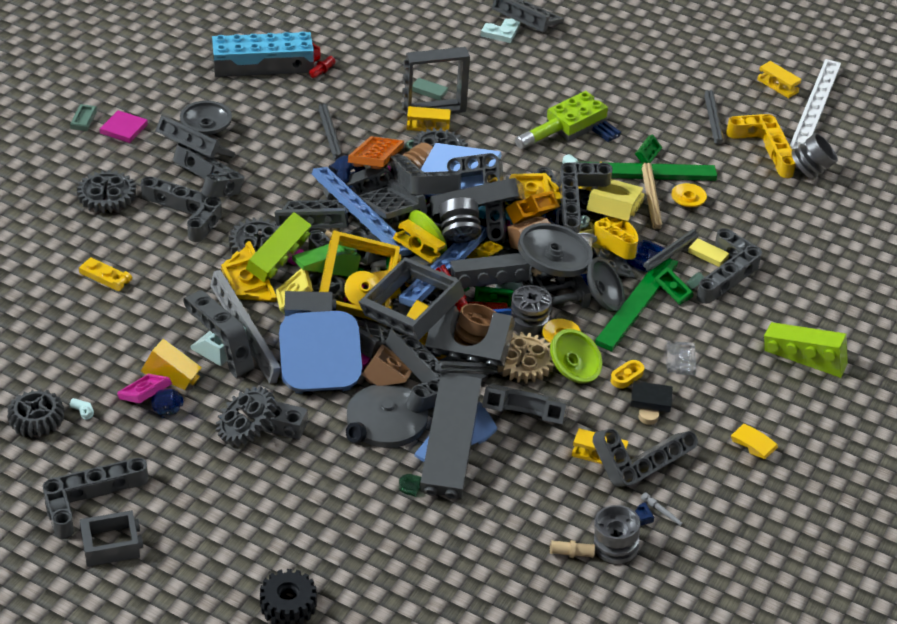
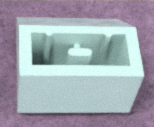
M211 331L191 345L193 351L219 366H222L227 361L222 341Z

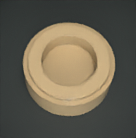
M640 408L639 420L644 424L653 425L659 419V411Z

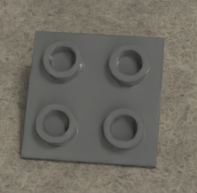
M592 248L595 252L592 259L601 257L614 267L618 275L635 279L631 267L624 258L604 248Z

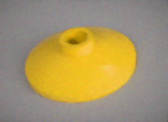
M690 183L675 186L671 193L673 200L685 207L701 206L707 198L704 189Z
M367 271L355 272L346 280L344 287L345 295L353 305L361 307L359 301L380 280L376 275ZM362 285H367L368 289H363Z
M553 319L544 325L542 334L545 340L551 343L553 337L564 329L581 330L577 324L570 320Z

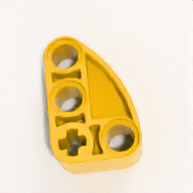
M608 216L595 222L593 235L597 237L595 243L624 259H634L636 257L638 234L628 221Z

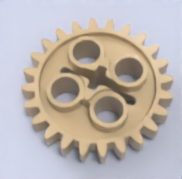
M523 332L520 333V336L513 333L504 367L498 366L497 371L503 372V377L509 375L510 380L517 378V382H520L521 379H524L525 383H528V379H531L533 382L536 381V378L543 380V375L548 377L549 372H553V367H555L550 353L551 343H545V338L539 340L538 335L531 337V333H528L527 336H524Z

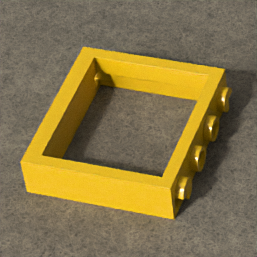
M333 230L319 292H329L338 245L390 257L387 274L401 261L402 257L399 254L400 246ZM395 292L382 304L383 306L392 309L389 303L390 299L393 300ZM336 301V311H343L352 316L373 320L364 315L361 307Z

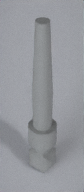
M648 493L642 494L641 499L644 502H648V505L652 508H656L681 526L683 524L661 506L656 499L650 498Z

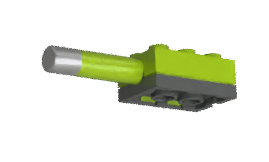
M584 91L547 110V122L516 137L515 143L518 148L523 149L554 133L559 134L569 142L593 130V126L596 125L598 127L599 123L603 124L604 121H607L608 107L601 101L594 100L595 97Z

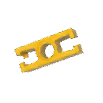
M772 61L760 66L759 71L764 73L758 75V81L788 99L799 93L800 88H795V86L801 83V78Z
M408 106L407 130L425 132L426 129L433 131V128L437 131L440 128L443 131L449 130L451 110Z
M409 219L399 224L398 228L404 230L395 233L393 237L395 241L429 263L435 262L440 257L441 253L438 251L444 249L446 243Z
M578 429L573 442V457L602 464L593 444V435L596 432ZM621 439L625 449H627L629 441Z

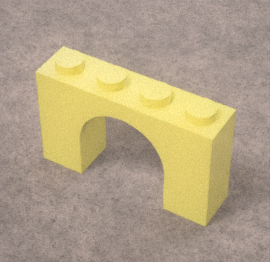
M611 179L610 185L598 187V189L591 191L586 210L629 221L631 216H635L638 208L643 203L645 196L642 193L643 187Z

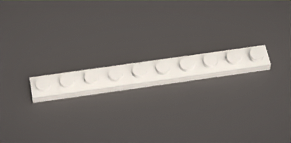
M825 59L790 143L792 150L798 148L800 144L806 145V139L814 134L840 69V62Z

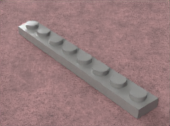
M221 270L214 271L210 287L223 308L246 327L251 354L269 384L277 383L278 377L281 374V365L275 359L273 352L267 346L265 339L262 338L257 326L254 325L242 302L228 283L227 278H225Z

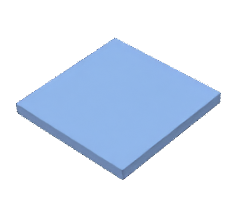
M435 143L421 170L423 172L448 171L447 163L455 157L493 153L500 159L502 155L501 151ZM495 159L489 162V167L495 165ZM474 162L471 165V169H475L478 166V162ZM460 164L454 166V171L460 169ZM483 175L461 177V189L484 184ZM423 194V195H425V199H429V197L434 196V195H438V194Z

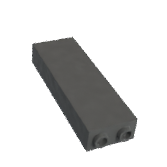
M441 373L420 482L421 492L430 496L436 494L444 495L450 499L463 497L482 378Z

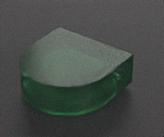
M413 474L403 475L399 479V490L404 494L416 497L420 489L421 477Z

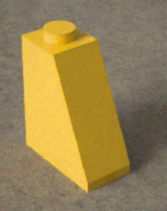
M163 338L152 350L141 372L146 375L154 374L169 377L172 382L171 385L185 390L190 384L194 386L200 378L198 373L202 367Z

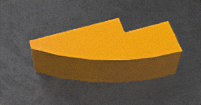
M553 191L515 201L505 209L512 223L515 224L559 208L560 205Z

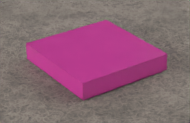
M117 110L100 128V134L131 143L148 125V120Z
M147 374L118 391L117 395L121 400L141 403L171 385L172 382L169 377Z

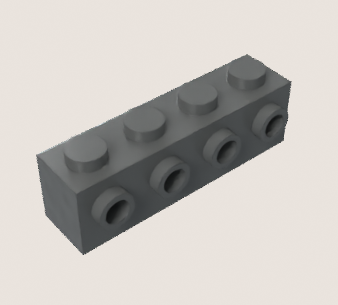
M520 253L450 261V275L460 280L463 289L473 286L484 287L491 284L502 285L509 282L520 283L529 280L530 264L523 259Z

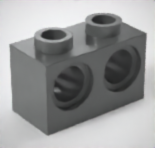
M276 401L277 404L274 406L277 410L272 412L275 417L269 419L272 423L266 424L267 430L265 432L300 440L308 423V409Z

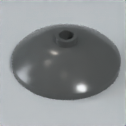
M216 101L194 102L183 108L180 113L181 124L205 135H212L223 131L232 121L230 109Z
M601 257L592 259L587 268V283L592 296L605 309L610 311L619 310L624 304L625 294L618 273L607 260Z

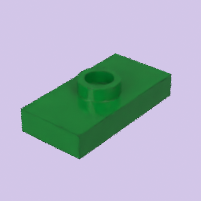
M652 134L647 137L635 155L641 163H651L662 149V146Z

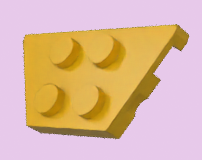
M546 173L510 175L509 179L516 178L523 184L525 199L531 195L553 191L558 203L561 204L559 186L552 182Z
M249 241L240 252H235L231 259L226 260L221 265V270L238 299L276 302L277 296L269 279L263 282L246 269L249 259L256 253Z

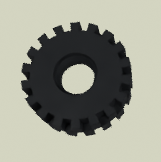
M281 569L277 571V575L271 573L269 580L267 578L264 579L263 585L260 587V607L267 621L271 619V624H277V622L280 624H295L297 622L298 624H304V619L309 621L311 614L314 615L317 589L316 585L314 586L313 579L309 580L308 574L305 573L302 576L301 571L297 569L295 573L292 572V569H287V572L283 573ZM286 593H291L297 596L292 600H284L280 598L281 595Z

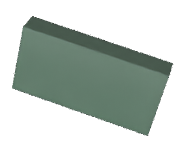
M418 78L412 85V91L441 100L447 94L448 87Z
M80 104L70 123V129L88 131L97 113V106Z

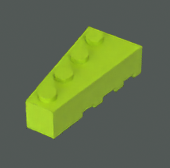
M293 212L249 259L246 269L263 282L269 277L273 278L278 269L284 266L288 259L304 245L311 235L309 231L312 225Z
M771 322L764 334L766 352L839 378L842 377L847 367L846 333Z

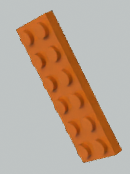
M370 136L348 155V163H353V166L356 167L370 165L373 169H381L391 160V156L396 155L404 147V140Z

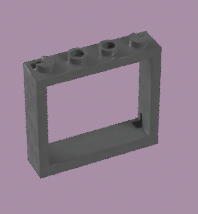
M466 47L406 53V60L403 61L404 69L406 70L405 74H403L405 88L402 89L404 98L402 110L406 112V115L408 114V106L450 109L451 113L466 112L470 55ZM459 60L456 99L412 103L413 65Z
M405 257L359 301V304L365 316L420 340L465 295L462 283L456 277H451L442 271L439 272L430 266H425L416 260L413 261ZM411 276L444 290L416 320L382 305Z

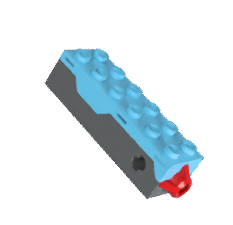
M311 32L212 36L215 77L309 73L314 68V62L321 59L320 47L312 42Z

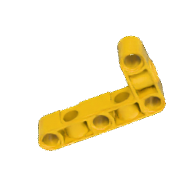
M744 115L729 118L726 130L728 137L733 139L760 137L765 143V148L773 160L778 174L783 178L793 177L796 163L792 158V149L773 115Z

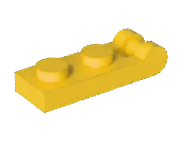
M92 257L79 267L80 274L116 291L123 289L124 284H128L133 279L129 272H121Z

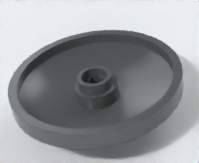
M537 223L530 225L522 231L518 241V250L523 259L535 269L553 276L573 277L580 275L587 270L593 257L590 245L581 235L557 224Z
M397 384L372 385L360 390L351 398L347 407V424L349 425L353 422L364 424L367 435L363 442L376 447L395 448L407 445L422 435L428 422V409L418 413L408 409L406 403L412 390Z

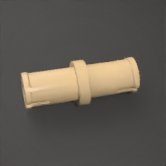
M551 540L550 554L569 555V558H574V556L593 558L595 544L576 543L574 540H570V542Z

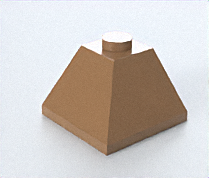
M382 344L362 373V376L370 384L384 386L405 383L412 371L393 351Z

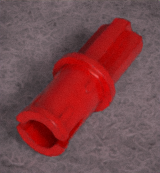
M328 56L325 60L319 61L317 66L309 71L311 78H317L322 73H326L330 67L335 65V58Z

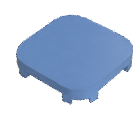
M343 311L306 312L289 315L283 320L279 330L281 376L283 383L288 388L295 391V393L303 394L304 391L337 389L347 391L357 384L361 378L362 358L359 327L352 315Z

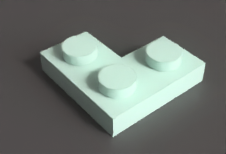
M505 18L501 26L485 23L481 30V37L511 43L520 28V22Z

